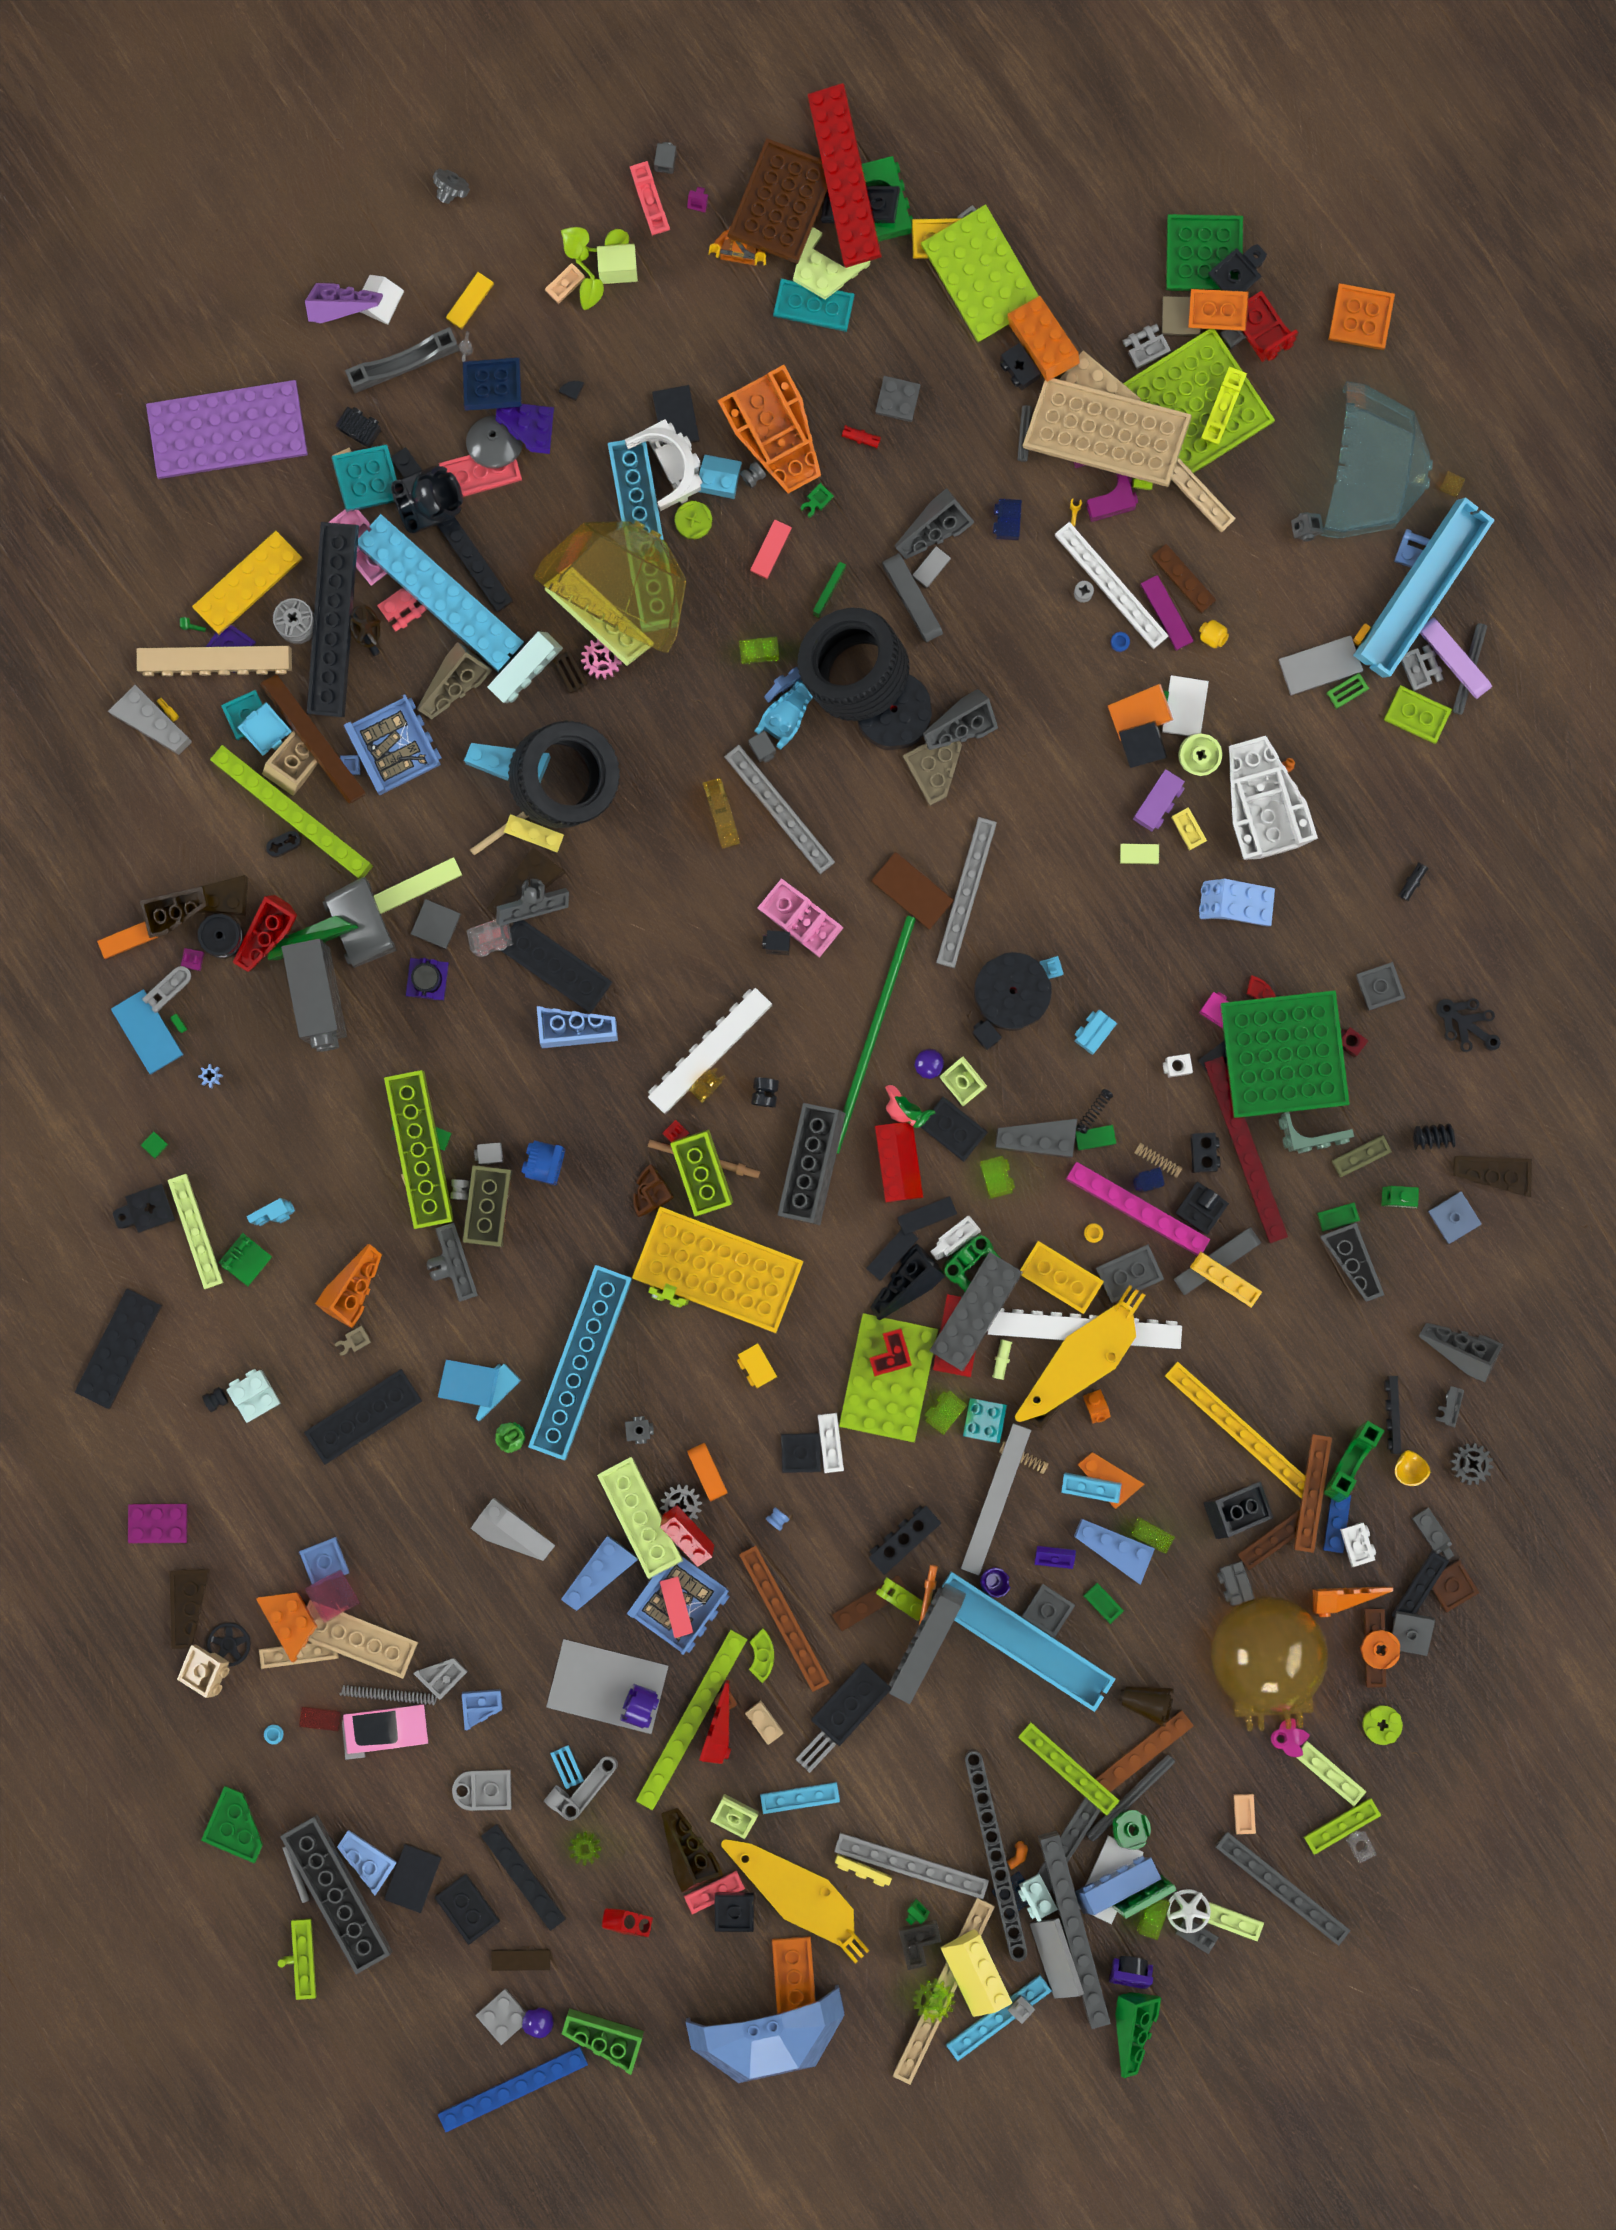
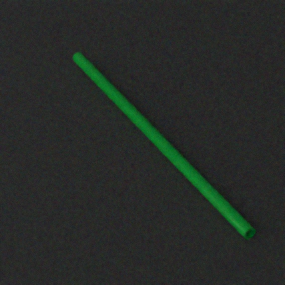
M911 916L906 917L843 1109L846 1115L837 1154L840 1152L916 918Z

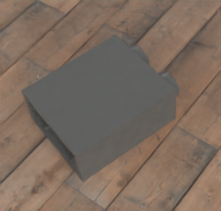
M321 939L282 946L299 1038L310 1044L311 1048H316L317 1052L338 1049V1039L346 1038L347 1032L330 947Z

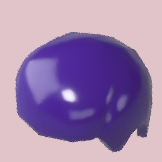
M928 1048L917 1055L914 1066L916 1072L922 1078L932 1079L941 1073L944 1060L941 1053L935 1049Z
M993 1567L987 1569L981 1576V1588L988 1596L999 1598L1005 1596L1010 1590L1009 1576L1000 1568Z
M540 2007L536 2010H528L522 2021L524 2032L534 2038L546 2037L552 2031L554 2024L552 2013Z

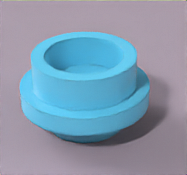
M270 1725L264 1731V1738L269 1744H277L283 1739V1730L278 1725Z

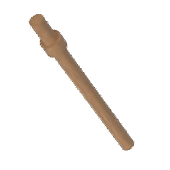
M649 1140L648 1147L674 1154L671 1145ZM719 1160L723 1169L736 1172L740 1176L747 1175L759 1178L760 1171L747 1168L744 1164L739 1163L737 1165Z

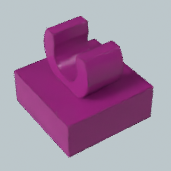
M697 187L696 192L690 190L687 208L706 212L708 195L704 194L705 188Z
M184 948L181 966L201 971L204 952Z

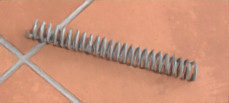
M343 1685L342 1692L339 1693L340 1696L347 1695L349 1697L351 1695L353 1697L355 1695V1697H358L359 1695L360 1698L362 1696L363 1698L367 1697V1699L369 1697L373 1699L374 1697L375 1700L377 1698L379 1700L386 1698L387 1701L390 1699V1701L397 1700L398 1702L400 1700L404 1702L405 1700L406 1703L409 1700L410 1703L413 1701V1703H425V1705L427 1703L435 1705L437 1697L434 1699L432 1694L430 1700V1694H428L426 1700V1693H424L422 1700V1693H420L418 1700L417 1692L414 1700V1692H412L410 1700V1691L408 1692V1697L406 1691L404 1697L403 1691H401L400 1697L399 1691H397L395 1697V1690H393L391 1698V1689L387 1698V1689L383 1697V1689L380 1694L379 1688L377 1695L376 1688H374L373 1695L372 1688H370L368 1695V1687L366 1688L365 1695L364 1687H362L360 1695V1686L356 1694V1686L354 1687V1692L353 1686H351L349 1692L348 1685L346 1692L345 1685Z

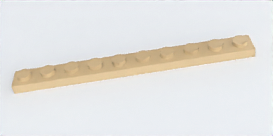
M976 1898L958 1937L973 1929L982 1935L995 1905ZM947 1961L893 2073V2077L909 2085L912 2083L958 1985Z

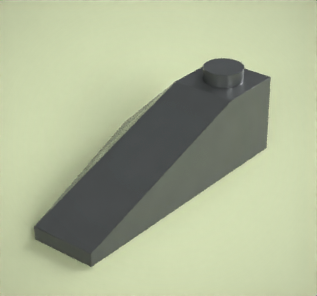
M946 488L928 504L895 544V548L905 559H908L927 550L928 546L935 543L940 544L944 542V539L952 535L954 537L960 535L974 523V520Z
M978 689L961 698L923 733L928 749L932 750L948 746L956 741L965 742L973 737L976 739L981 738L998 729L989 698Z

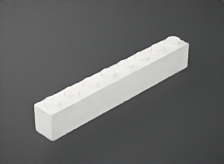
M756 988L753 991L749 989L742 996L744 1000L740 1004L736 1002L729 1009L731 1013L726 1018L724 1016L721 1017L713 1031L709 1030L702 1037L704 1041L700 1045L696 1043L688 1051L691 1054L686 1059L682 1057L675 1064L677 1068L673 1072L668 1071L662 1077L663 1082L659 1086L654 1085L650 1089L648 1098L664 1114L772 1006V1003Z

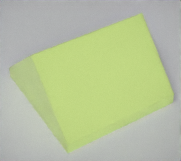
M635 244L597 246L599 279L603 284L638 282Z
M964 1056L939 1076L962 1106L966 1105L987 1088V1085Z
M724 1794L711 1822L745 1839L759 1812Z

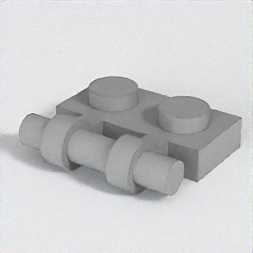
M1157 324L1151 327L1148 325L1142 331L1136 334L1132 333L1128 335V338L1122 340L1125 347L1131 344L1134 347L1128 351V354L1136 369L1171 352L1163 334L1155 337L1154 333L1159 331ZM1145 337L1149 339V341L1140 345L1139 340Z
M1429 644L1422 647L1425 654L1420 655L1417 648L1407 652L1401 660L1413 691L1431 685V676L1435 677L1436 682L1444 680L1441 674L1443 672L1441 666L1438 667L1435 659L1436 654L1431 650ZM1428 660L1431 670L1427 671L1423 661Z

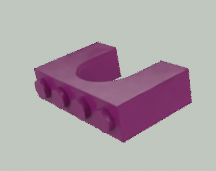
M1073 462L1075 468L1086 466L1084 464ZM1116 473L1118 483L1112 492L1087 500L1086 507L1091 522L1135 510L1138 498L1135 492L1132 493L1131 486L1133 482L1131 477Z

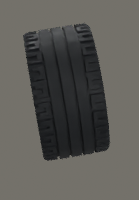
M854 607L836 610L816 622L805 635L799 648L797 660L800 678L817 703L831 716L846 721L869 719L891 707L902 694L908 681L910 669L906 649L886 620L876 612ZM858 644L878 646L877 661L872 670L863 679L849 685L830 683L831 667L843 651Z
M567 720L541 727L523 738V741H520L519 745L515 748L516 751L512 754L513 757L510 759L508 781L510 782L509 788L511 789V794H513V799L526 816H529L531 820L543 826L568 828L588 822L598 817L609 807V804L613 801L612 799L616 796L615 792L618 790L620 769L618 767L617 755L614 753L615 750L602 733L600 734L597 729H593L592 726H587L585 723L568 722ZM551 745H565L574 749L583 757L587 764L590 777L589 786L584 797L576 805H563L555 802L544 792L538 778L539 761L545 750Z

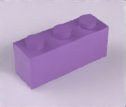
M1165 769L1133 820L1151 832L1154 828L1159 829L1164 821L1161 817L1165 812L1169 814L1174 806L1172 800L1175 796L1179 798L1185 789L1182 787L1185 781Z

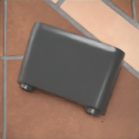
M366 877L360 878L325 896V901H323L326 912L330 911L332 917L341 916L344 920L358 926L357 929L340 936L347 952L344 954L348 965L352 964L354 968L397 951Z

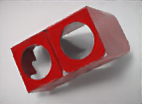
M605 1908L602 1927L625 1935L649 1938L653 1917L642 1914L638 1916V1913L626 1910ZM628 1915H632L635 1919V1924L631 1929H627L624 1925V1920ZM642 1919H647L648 1923L643 1924V1929L640 1930V1921Z

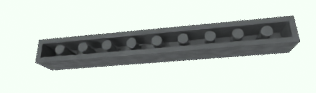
M1057 1830L1039 1835L1040 1846L1065 1938L1084 1992L1081 1997L1091 2029L1111 2024L1060 1835Z

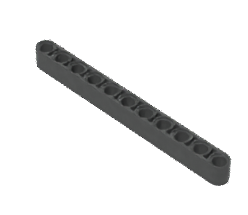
M975 1749L969 1750L965 1754V1764L1007 1946L1011 1958L1014 1961L1021 1962L1027 1956V1948L984 1762L979 1751ZM970 1755H978L979 1761L976 1764H970L968 1762ZM980 1773L983 1775L981 1783L973 1781L975 1774ZM980 1793H986L988 1795V1798L985 1802H979L977 1800V1796ZM984 1812L992 1814L990 1821L985 1822L982 1820L981 1817ZM989 1831H994L997 1834L993 1841L986 1839V1834ZM994 1850L1001 1852V1857L997 1860H993L990 1857ZM1004 1870L1006 1873L1005 1877L997 1879L995 1877L996 1871ZM1002 1889L1010 1891V1895L1007 1898L999 1896ZM1007 1908L1014 1910L1012 1917L1004 1916V1911ZM1012 1927L1019 1930L1018 1935L1015 1937L1008 1934ZM1015 1947L1023 1948V1953L1020 1956L1013 1954Z

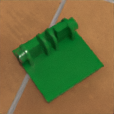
M242 1233L218 1263L248 1287L272 1256Z

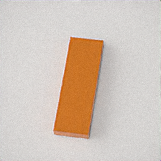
M142 922L97 942L104 959H107L154 940L158 936L149 938L146 924Z

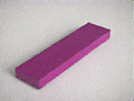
M1156 575L1141 583L1140 585L1175 650L1177 651L1193 643L1190 633L1159 576Z

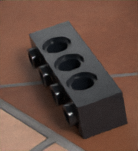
M921 1505L912 1512L914 1516L909 1521L905 1518L898 1525L900 1528L895 1533L891 1531L883 1538L885 1542L881 1546L877 1544L869 1551L871 1554L869 1559L884 1575L941 1524L940 1520L926 1505L924 1507ZM916 1520H920L924 1524L923 1529L920 1531L913 1529V1523ZM902 1533L909 1535V1541L906 1544H901L898 1541V1537ZM888 1546L895 1549V1554L892 1557L884 1555V1549Z

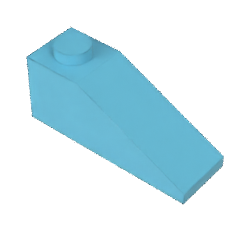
M498 1364L494 1368L498 1369L499 1373L491 1408L480 1406L476 1417L478 1421H481L521 1381L506 1364L502 1366Z

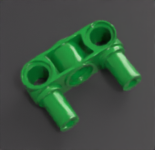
M978 1234L959 1248L943 1264L942 1271L951 1282L957 1283L965 1292L971 1283L965 1276L967 1269L973 1266L981 1256L986 1258L989 1252L1000 1259L1001 1257L993 1250L994 1247L989 1239L984 1235ZM982 1238L985 1241V1245L983 1248L978 1249L976 1241ZM955 1265L957 1268L956 1272L952 1275L948 1274V1267Z

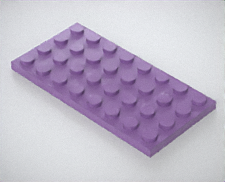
M296 380L146 404L158 479L308 455Z

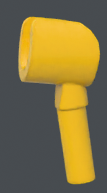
M1073 499L1070 503V509L1072 510L1071 524L1074 527L1076 525L1077 513L1081 509V499L1079 506L1073 505Z

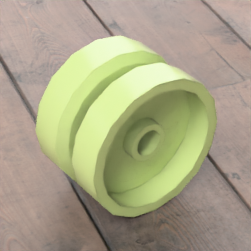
M1202 733L1192 734L1185 738L1179 747V762L1191 774L1198 776L1209 775L1221 763V746L1210 735ZM1197 751L1203 752L1201 758H1198V755H1196Z

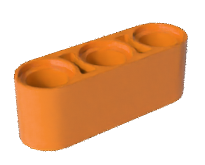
M702 1443L687 1450L710 1502L728 1494L706 1444Z

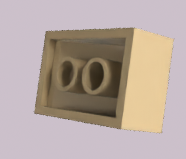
M293 730L266 762L262 775L294 796L310 776L318 762Z

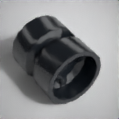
M755 1077L753 1088L756 1092L752 1094L751 1104L775 1108L777 1097L774 1094L778 1091L779 1081Z

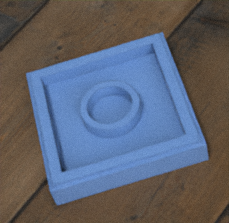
M336 1537L299 1551L313 1588L350 1573Z

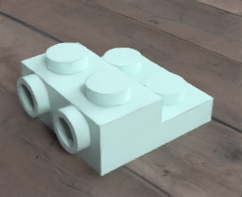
M251 1370L245 1374L247 1378L242 1381L239 1378L229 1383L230 1388L226 1389L246 1423L281 1404L262 1370Z

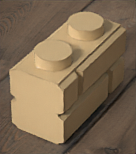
M761 1700L745 1711L746 1716L752 1721V1724L768 1745L784 1734L780 1725Z

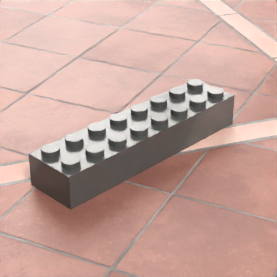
M318 1814L282 1834L280 1837L355 1974L391 1955L393 1951Z

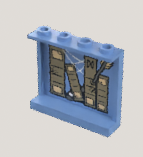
M405 694L402 695V699L354 723L348 722L344 724L379 795L441 765L439 762L441 756L437 748L433 749L430 744L433 740L429 732H424L422 728L425 724L420 714L416 716L413 710L416 706L412 698L408 699Z
M681 1556L682 1562L661 1572L650 1580L627 1614L638 1620L684 1655L686 1651L690 1653L695 1646L693 1641L696 1636L701 1637L707 1629L704 1626L707 1621H713L718 1614L716 1609L719 1604L724 1605L730 1596L727 1594L729 1592L727 1588ZM678 1576L693 1633L674 1638L660 1581Z

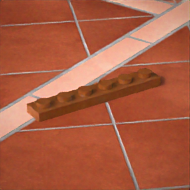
M1312 1434L1294 1550L1314 1553L1332 1437Z
M1180 1710L1165 1722V1727L1160 1726L1094 1779L1109 1792L1113 1791L1194 1725L1184 1712Z

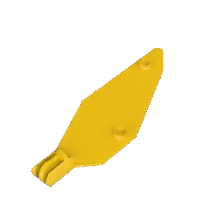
M1129 1285L1115 1306L1067 1336L1016 1413V1421L1022 1422L1048 1413L1116 1369L1136 1338L1133 1314L1146 1295L1142 1293L1132 1308L1131 1304L1139 1290L1135 1289L1127 1303H1125L1124 1300L1133 1288ZM1035 1397H1038L1041 1401L1039 1403H1034L1033 1399Z
M727 1839L722 1841V1848L783 1919L839 1945L855 1964L858 1960L846 1948L848 1944L860 1958L864 1957V1955L852 1943L854 1939L866 1953L870 1951L854 1933V1909L828 1879L753 1844ZM747 1855L749 1861L743 1863L741 1860L742 1856Z

